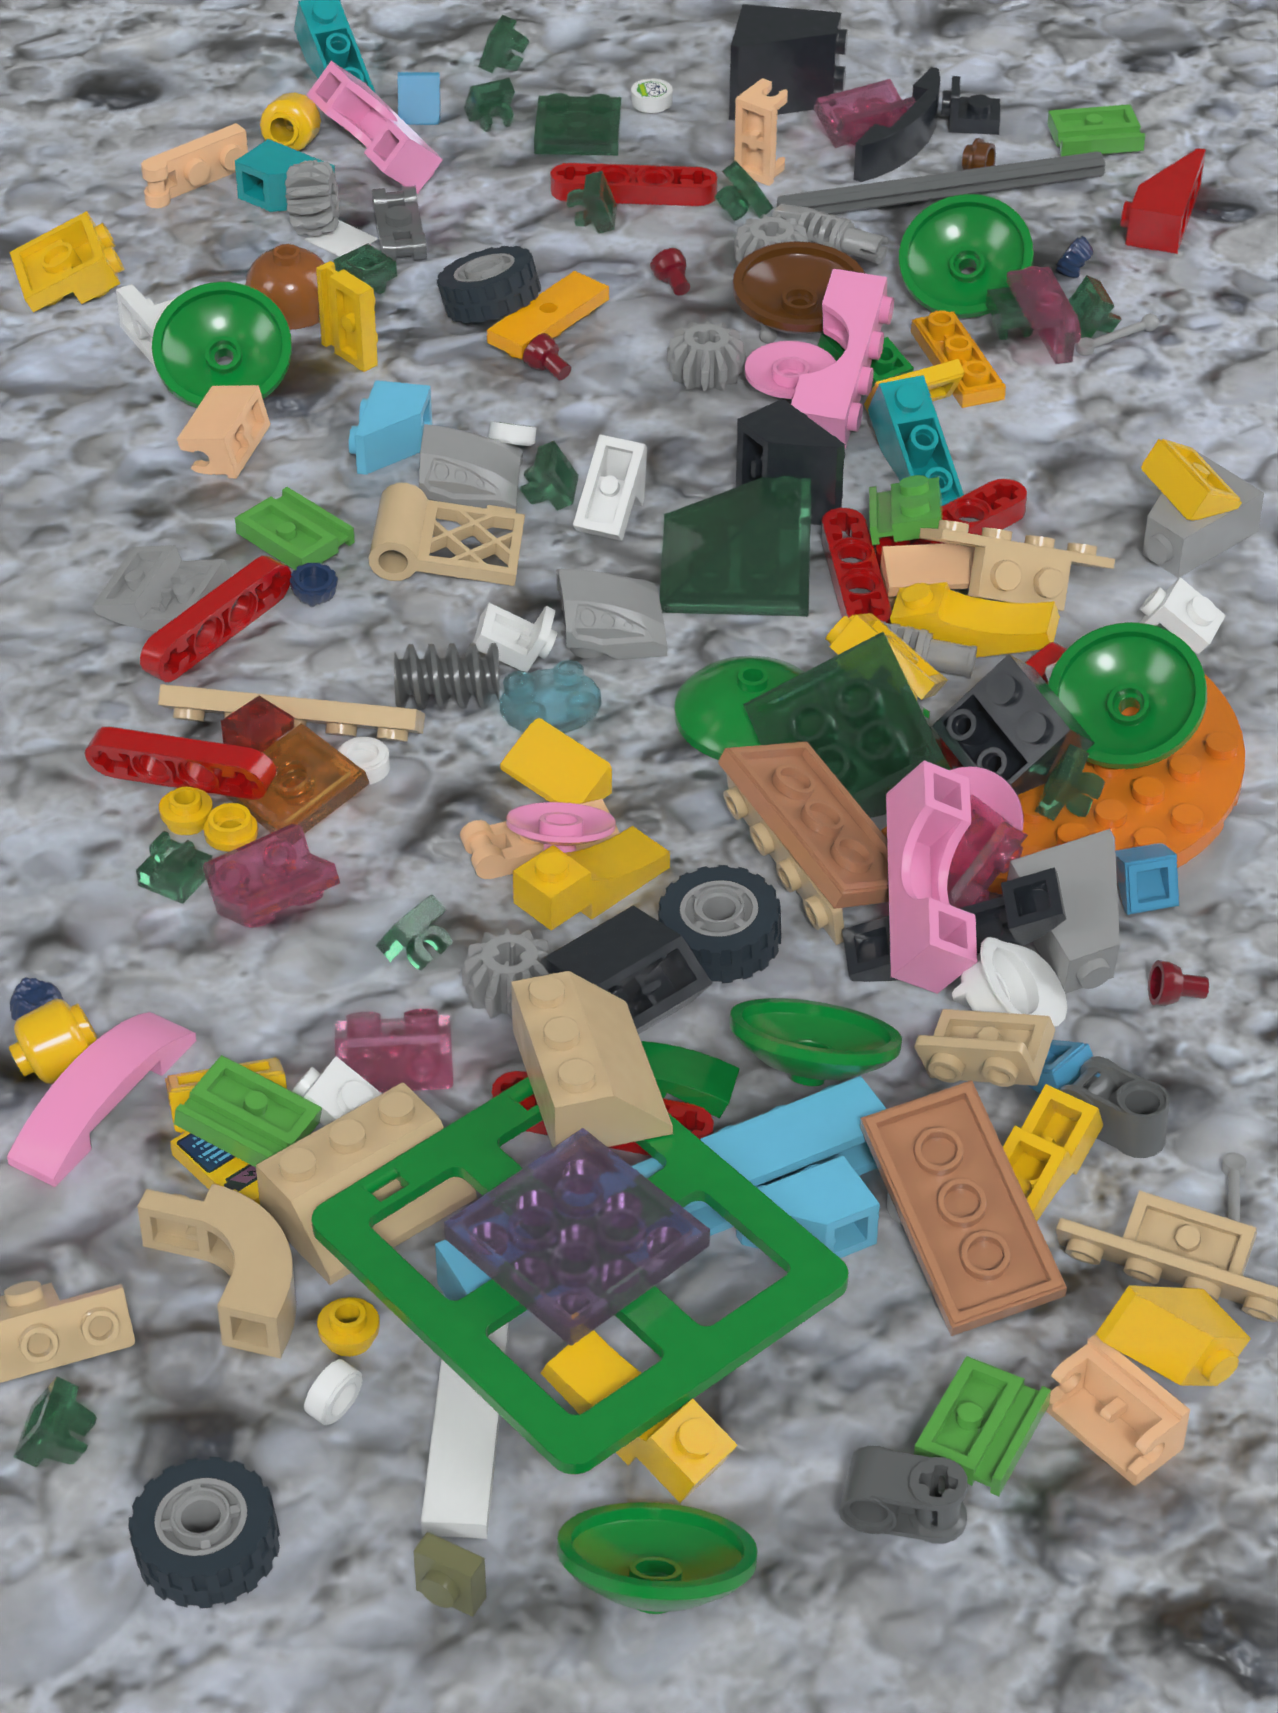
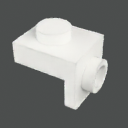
M1181 577L1166 591L1161 587H1157L1140 607V610L1145 614L1140 623L1154 626L1161 623L1171 633L1188 644L1196 654L1202 652L1211 643L1226 616L1208 598L1202 596Z
M488 603L480 616L473 643L476 644L478 651L487 654L491 643H496L499 650V661L527 673L538 656L543 659L548 656L555 643L557 631L551 629L555 610L545 606L533 624Z
M337 1056L321 1073L311 1066L291 1090L293 1093L322 1107L320 1123L323 1126L328 1125L382 1094Z

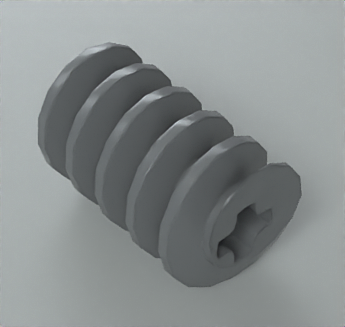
M455 643L448 645L444 658H439L434 644H428L423 659H419L414 645L408 644L403 659H398L396 652L394 654L396 706L405 708L409 696L413 695L417 707L425 709L431 694L434 695L440 709H446L451 694L455 695L461 709L467 708L472 694H475L480 708L488 707L492 694H496L500 703L499 650L497 644L491 643L489 645L485 658H481L475 643L469 644L465 658H460Z

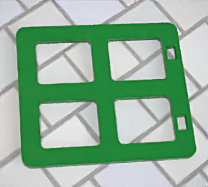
M526 1077L321 1203L313 1211L311 1218L312 1230L315 1238L551 1465L563 1473L576 1475L593 1469L684 1406L692 1398L697 1397L837 1300L847 1290L849 1271L841 1258L670 1114L673 1134L636 1141L640 1147L663 1165L664 1168L590 1216L580 1217L575 1215L500 1148L508 1141L543 1120L538 1104L528 1111L519 1104L534 1094L529 1077ZM452 1177H460L466 1180L539 1247L530 1255L459 1300H449L444 1297L372 1229L375 1224ZM397 1179L403 1187L402 1189L381 1202L373 1195L374 1192ZM694 1201L707 1203L788 1273L711 1326L697 1324L617 1252ZM570 1283H576L584 1287L662 1358L658 1363L579 1415H573L565 1411L488 1338L490 1334Z

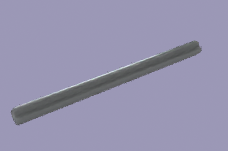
M1090 152L782 195L777 198V207L780 204L812 208L818 212L822 211L833 215L939 200L962 194H982L1101 177L1105 174L1106 163L1101 152Z

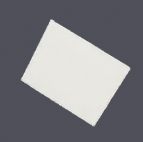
M339 220L336 230L322 233V235L309 236L304 240L346 260L378 240V238Z

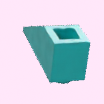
M340 0L298 1L294 31L306 63L317 79L332 61L363 81L375 92Z
M924 375L879 383L869 405L868 413L881 452L899 481L914 475H922L927 478L939 477L942 506L963 496L964 493Z

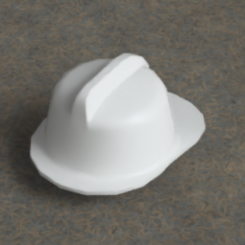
M992 937L985 938L981 943V950L977 955V963L961 974L962 983L952 992L953 1001L970 1008L972 1011L1050 1016L1054 1027L1059 1026L1065 1020L1068 1008L1065 991L1058 976L1048 962L1033 950Z

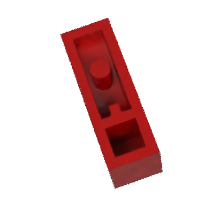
M1197 148L1138 185L1133 201H1125L1121 216V227L1128 228L1127 246L1178 254L1201 188L1206 149Z

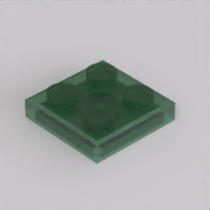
M553 93L548 96L539 95L534 133V154L618 156L622 97H610L606 94H594L590 97L568 96L564 93Z

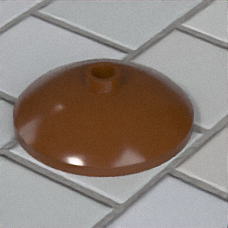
M795 241L776 243L755 250L738 264L733 276V294L737 304L746 314L768 328L791 334L823 333L822 302L832 270L839 269L858 273H865V271L853 258L826 245Z

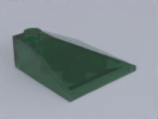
M791 476L760 478L664 514L660 582L662 613L809 617L811 479L794 478Z
M884 632L743 704L761 745L808 742L870 818L887 814L886 793L924 760L947 770H953L949 758Z

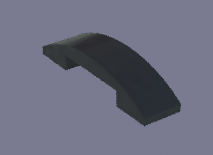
M931 67L913 85L912 106L890 128L874 124L855 143L853 180L864 182L887 174L907 163L926 146L934 134L938 121L940 71L938 68Z
M1055 867L1002 882L1003 896L959 908L975 914L977 955L980 953L981 943L987 937L1025 946L1050 932L1066 920L1059 877ZM889 916L842 929L848 975L852 981L878 982L898 980L891 977Z

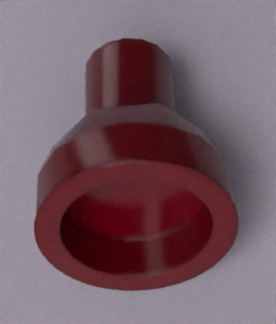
M668 248L659 252L650 264L654 276L658 280L669 284L675 295H685L691 287L685 277L686 258L683 253L677 248Z
M547 333L536 336L527 345L523 353V361L530 368L539 371L547 369L558 380H564L571 372V366L558 355L559 347L557 343Z
M1157 960L1154 962L1148 980V995L1152 1005L1167 1006L1179 1001L1180 996L1205 999L1208 995V977L1183 974L1181 967L1169 961Z

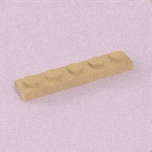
M160 684L158 705L174 709V719L204 722L205 713L224 714L225 724L255 727L256 718L275 719V729L298 732L306 731V723L326 724V734L349 737L357 736V728L376 729L377 739L408 742L409 733L423 734L425 713L410 708Z

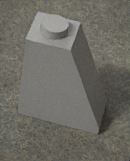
M1198 451L1196 452L1237 494L1242 504L1238 509L1191 521L1186 519L1161 492L1147 516L1142 555L1177 578L1257 533L1261 517L1264 492Z
M1110 829L1011 860L1009 864L1007 881L1054 867L1058 873L1066 920L1050 932L1033 941V944L1041 957L1048 962L1058 976L1065 994L1081 988H1096L1108 979L1114 978L1120 948L1115 837Z

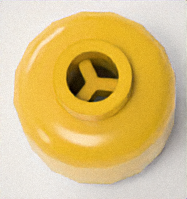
M297 92L285 93L273 100L263 111L260 121L261 133L265 141L270 139L297 151L305 148L314 140L319 133L321 124L320 112L315 103L306 95Z
M57 998L19 1017L14 1024V1032L18 1041L8 1047L24 1077L35 1072L41 1081L51 1085L98 1037L79 1003L70 1007L67 1002Z

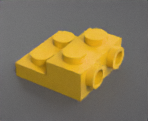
M88 211L9 252L24 299L33 313L45 306L58 303L71 292L75 294L80 304L93 298L102 297L113 287L121 284L117 274L125 270L114 249L116 244L106 225L101 223L96 226Z
M872 613L852 615L849 618L845 615L825 638L831 644L829 647L839 655L834 660L835 664L855 681H858L860 678L867 679L868 681L883 678L889 671L892 674L887 678V681L899 693L910 700L913 696L919 697L921 700L935 696L948 681L947 678Z

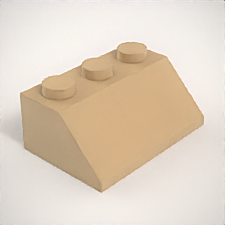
M570 971L511 982L513 1033L555 1157L673 1134L672 1122L626 1001Z
M402 1082L256 1165L260 1206L276 1220L283 1230L287 1241L331 1285L351 1272L315 1238L311 1219L313 1211L321 1203L439 1132L444 1126L439 1116ZM449 1178L375 1224L372 1229L394 1248L477 1199L476 1189L463 1178ZM395 1179L374 1192L373 1195L381 1202L403 1187Z

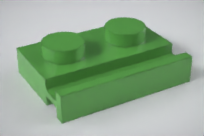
M1130 104L1049 110L1047 126L1056 146L1060 147L1061 157L1090 152L1108 154L1144 151L1145 134L1140 132V123Z
M909 476L902 479L899 483L891 484V491L877 493L876 486L869 487V521L872 545L880 544V537L894 536V542L920 539V528L938 529L939 520H943L939 477Z
M289 487L282 489L281 497L275 499L270 496L235 517L236 533L294 570L306 563H323L339 553L338 547L345 543L350 546L355 543L354 527Z
M221 1055L190 1091L189 1099L184 1105L180 1103L176 1108L174 1125L256 1167L258 1163L310 1135L320 1123L322 1107Z
M966 1356L916 1442L914 1455L944 1457L953 1460L963 1467L969 1485L972 1486L977 1481L991 1487L990 1493L999 1497L1049 1406L1051 1389L1042 1386L1040 1391L1024 1385V1378Z

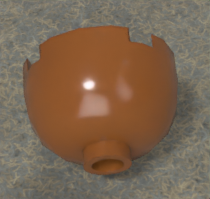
M282 244L263 253L252 263L247 272L245 285L269 297L282 311L290 330L310 327L320 322L316 268L325 264L320 256L293 244Z

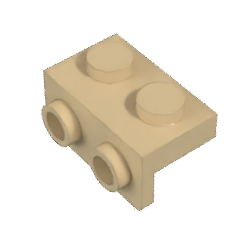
M942 1009L934 1035H919L914 1048L930 1078H936L948 1083L972 1080L976 1082H990L1002 1087H1009L1014 1084L1037 1086L1056 1029L1050 1016Z

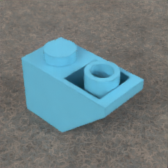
M375 380L369 398L361 400L359 425H353L349 434V453L356 454L357 474L367 475L420 453L424 424L432 425L430 385Z
M844 1155L822 1164L811 1165L799 1173L771 1184L757 1186L761 1192L839 1258L877 1244L880 1203ZM736 1229V1237L742 1245L759 1249Z

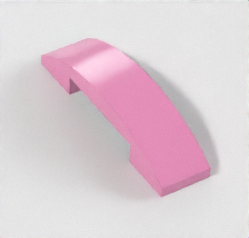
M151 1012L136 1015L110 1029L85 1049L50 1087L17 1136L7 1155L8 1165L56 1187L92 1150L89 1133L149 1071L163 1076L196 1042V1033Z

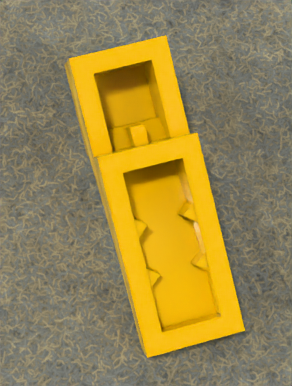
M947 582L933 584L915 583L908 587L899 588L890 616L891 623L900 624V626L904 627L911 626L919 630H929V633H933V639L967 646H977L976 658L1041 650L1047 644L1054 642L1060 619L1055 601L1011 603L980 599L950 590Z
M634 826L604 842L578 851L564 853L552 845L513 870L514 904L551 931L579 912H582L592 920L669 869L670 851Z
M1045 1084L1022 1127L1014 1125L1003 1145L1006 1156L1036 1221L1039 1220L1046 1207L1072 1174L1076 1175L1103 1127L1099 1108Z
M589 1326L553 1357L540 1374L578 1414H582L636 1378L641 1372L619 1355ZM692 1398L684 1406L621 1448L616 1454L628 1466L637 1458L681 1503L725 1462L738 1445Z

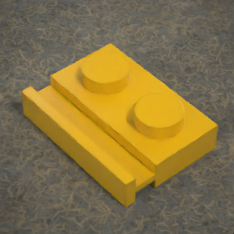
M332 261L317 267L322 345L325 347L334 346L335 354L362 372H366L378 365V336L376 333L374 308L376 299L373 288L344 269L339 272L336 271L335 263Z

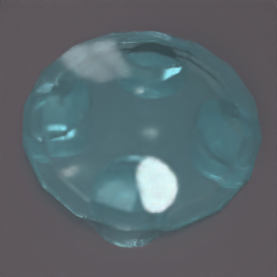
M562 661L552 669H542L531 673L516 671L507 675L503 680L504 693L500 698V713L508 725L523 733L535 719L541 718L565 734L583 727L596 716L602 705L601 690L591 678L584 675L582 664L576 661Z

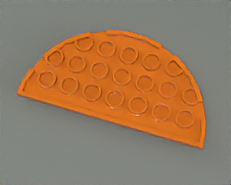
M1205 674L1207 704L1203 719L1191 739L1177 752L1160 762L1133 769L1106 768L1079 757L1056 779L1017 795L1023 810V831L1015 851L1002 865L990 872L974 876L949 873L970 879V888L1003 895L1001 883L1007 881L1011 860L1108 829L1111 830L1115 837V851L1162 843L1177 854V868L1186 864L1201 853L1221 833L1224 821L1239 800L1245 770V746L1238 719L1228 700L1215 683ZM1128 707L1123 710L1122 714L1124 716H1133L1139 709ZM978 813L971 814V824L966 830L968 833L977 832L981 828L982 819ZM886 826L885 828L881 829V832L887 838Z

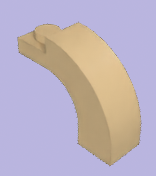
M215 1184L211 1185L204 1201L191 1199L181 1194H168L146 1189L137 1206L143 1247L205 1260L223 1269L231 1278L217 1305L222 1345L281 1359L295 1324L296 1293L291 1250L287 1238L276 1220L254 1200L239 1192Z

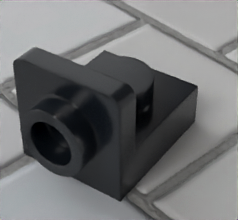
M952 76L951 91L943 90L941 116H949V133L999 135L1000 98H990L986 95L960 97V76Z

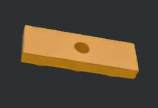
M573 271L540 293L529 305L509 314L488 328L487 343L505 351L513 358L523 359V353L527 345L536 336L547 333L552 338L557 337L568 327L588 316L593 310L608 301L609 286L577 271Z
M935 311L929 316L912 319L911 334L933 366L959 359L965 373L952 394L962 408L1005 400V384L953 311Z

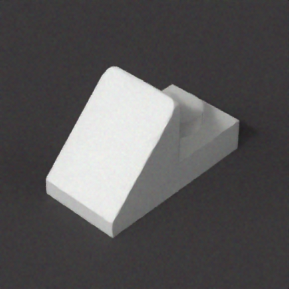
M133 284L117 288L116 295L120 327L155 366L152 355L154 329L160 315L174 299L154 305L150 298L145 299Z
M599 434L573 522V526L577 531L623 541L633 505L643 506L647 457V446L645 444Z

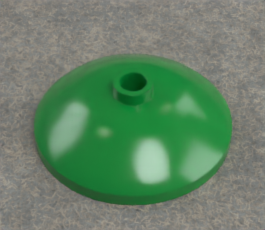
M977 194L947 197L925 208L912 220L906 229L899 249L901 276L912 297L932 312L953 311L958 318L984 316L1012 301L1025 286L1032 271L1034 259L1032 237L1021 216L1004 202ZM967 267H972L976 269L971 274L961 273V271Z
M212 282L185 291L165 308L154 329L152 355L157 373L166 388L178 399L195 408H198L212 386L259 385L262 398L264 399L278 387L288 370L292 355L291 333L282 311L262 292L239 283ZM226 356L233 359L227 365L217 363L221 357Z
M1116 623L1087 633L1062 654L1051 673L1048 683L1051 690L1095 742L1080 758L1095 765L1113 769H1133L1149 766L1177 752L1191 739L1198 729L1207 704L1206 678L1202 665L1194 651L1181 638L1170 631L1146 623ZM1128 707L1139 709L1133 716H1124L1122 714L1123 710Z
M736 656L711 663L691 675L680 687L675 699V722L683 738L699 752L716 760L720 759L725 748L808 742L811 747H814L821 740L827 729L828 698L821 685L800 668L771 657Z
M764 998L741 1002L735 1005L730 1012L729 1028L737 1040L765 1064L779 1071L791 1074L790 1079L801 1085L822 1086L825 1080L855 1078L886 1066L897 1058L901 1052L902 1036L894 1027L871 1015L833 1004L801 999Z
M628 1502L592 1508L566 1521L560 1528L557 1537V1556L559 1561L579 1583L617 1604L648 1614L688 1610L721 1599L746 1583L755 1573L757 1566V1545L751 1535L742 1527L719 1515L676 1504Z

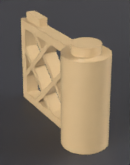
M395 483L388 486L380 497L369 553V565L375 574L389 581L405 580L411 577L415 571L515 586L525 514H518L516 509L487 505V509L428 500L424 492L417 486L409 483ZM436 519L454 521L461 526L448 531ZM494 527L513 530V532L496 538L487 529ZM474 536L482 545L470 550L461 540ZM447 547L456 556L445 558L431 556L430 554ZM495 554L508 567L486 564L483 559Z

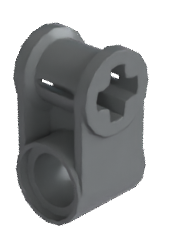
M1094 1056L1082 1065L1080 1076L1072 1085H1064L1059 1089L1099 1108L1103 1127L1097 1139L1134 1158L1152 1157L1163 1150L1167 1135L1169 1094L1160 1084L1133 1074L1107 1058ZM1100 1073L1101 1075L1097 1078L1095 1075Z
M881 1446L861 1447L853 1452L839 1514L848 1526L867 1534L884 1533L924 1540L932 1544H945L956 1540L963 1534L967 1525V1509L963 1501L968 1492V1478L963 1467L955 1461L944 1457H927L896 1452ZM939 1475L945 1477V1490H939ZM932 1511H938L937 1526L932 1525Z

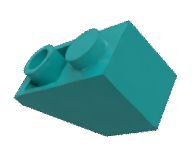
M267 139L235 161L238 199L270 212L287 211L285 181L289 167L294 164H300L303 161H325ZM330 164L335 172V165Z

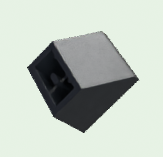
M780 399L737 419L735 498L765 521L822 525V519L826 512L842 508L845 444L784 399Z
M1010 654L1000 661L932 725L964 767L984 768L998 774L1011 785L1017 795L1056 779L1095 743L1038 672L1030 665Z
M634 905L543 957L541 960L548 974L570 971L626 1001L638 1035L693 1002L713 984L682 935Z

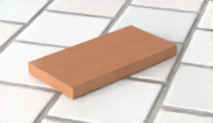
M808 742L724 749L718 764L834 909L889 902L887 838Z
M972 1080L860 1118V1129L951 1336L1066 1296L1067 1287Z

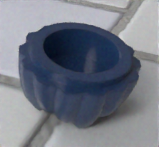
M1083 235L1080 238L1077 237L1056 263V270L1072 278L1080 276V267H1083L1086 260H1089L1094 253L1092 246Z
M306 563L292 571L290 586L297 598L304 604L314 607L316 604L326 603L333 598L336 593L338 577L335 576L336 572L327 565Z
M22 978L10 998L12 1020L16 1021L19 1017L53 999L64 1000L61 992L50 982L39 981L36 978Z

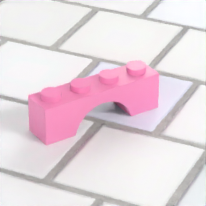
M331 61L307 93V96L327 116L344 127L367 147L364 154L384 174L405 187L416 186L417 194L443 161L367 84Z
M833 269L822 302L823 334L837 341L844 348L845 352L835 363L825 369L800 374L791 405L806 414L830 434L837 437L845 444L846 449L851 431L858 432L861 425L863 404L859 402L862 395L869 396L874 374V370L870 365L872 359L879 360L881 357L884 332L880 331L883 324L890 325L894 297L887 296V277Z
M924 760L886 793L891 977L938 994L961 976L964 971L977 963L975 914L951 906L947 893L948 874L953 855L962 836L971 824L970 781L965 776Z

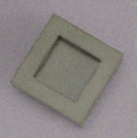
M427 1532L413 1551L416 1590L439 1607H453L473 1617L487 1598L485 1558Z

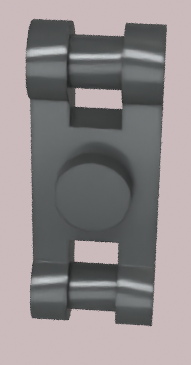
M416 186L402 187V191L386 192L385 188L372 189L373 211L382 262H395L396 257L413 256V260L427 259L426 238L421 223Z

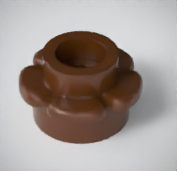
M976 138L972 145H966L962 155L963 170L995 166V145L993 143H986L981 138Z

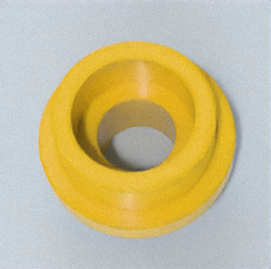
M179 787L172 790L159 803L161 820L171 832L178 835H193L201 832L204 829L209 813L213 809L211 797L205 791L193 787Z
M225 803L215 807L209 813L208 819L204 824L206 842L211 847L220 851H239L250 846L258 836L256 819L251 815L247 807L238 803Z
M345 1297L330 1302L321 1310L317 1319V1328L320 1339L333 1353L350 1357L362 1354L371 1347L379 1333L380 1321L378 1312L372 1304L360 1298Z

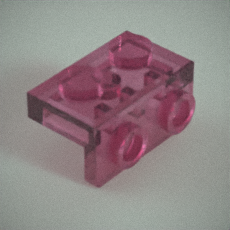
M891 79L817 98L813 109L834 148H838L848 144L855 145L874 124L890 128L916 101L914 97L902 100Z
M1030 266L1023 270L1009 271L1007 273V283L1031 328L1037 330L1054 363L1073 362L1074 345L1079 343L1081 337L1080 323L1049 266Z
M973 794L970 795L971 824L958 843L948 874V900L950 905L956 908H963L987 901L990 894L987 889L1000 872L1005 873L1009 870L1011 860L1020 858L1023 851L1021 844L1028 836Z
M294 823L207 861L203 865V871L217 914L249 928L263 926L272 922L277 917V912L292 905L302 906L316 902L323 897V891L340 884L335 863L311 854L302 827Z
M413 1009L404 1012V1018L381 1019V1014L377 1012H356L347 1015L346 1021H336L334 1038L335 1056L380 1093H384L402 1082L412 1091L452 1088L453 1065L450 1015L438 1016V1011L434 1009Z

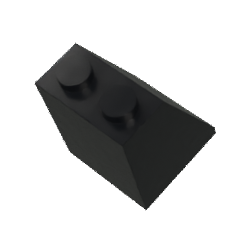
M742 4L730 50L729 120H735L736 98L762 78L772 82V90L767 96H776L779 94V91L784 89L788 91L787 103L777 110V115L833 107L837 91L844 92L846 80V66H839V56L846 55L848 29H841L842 12Z

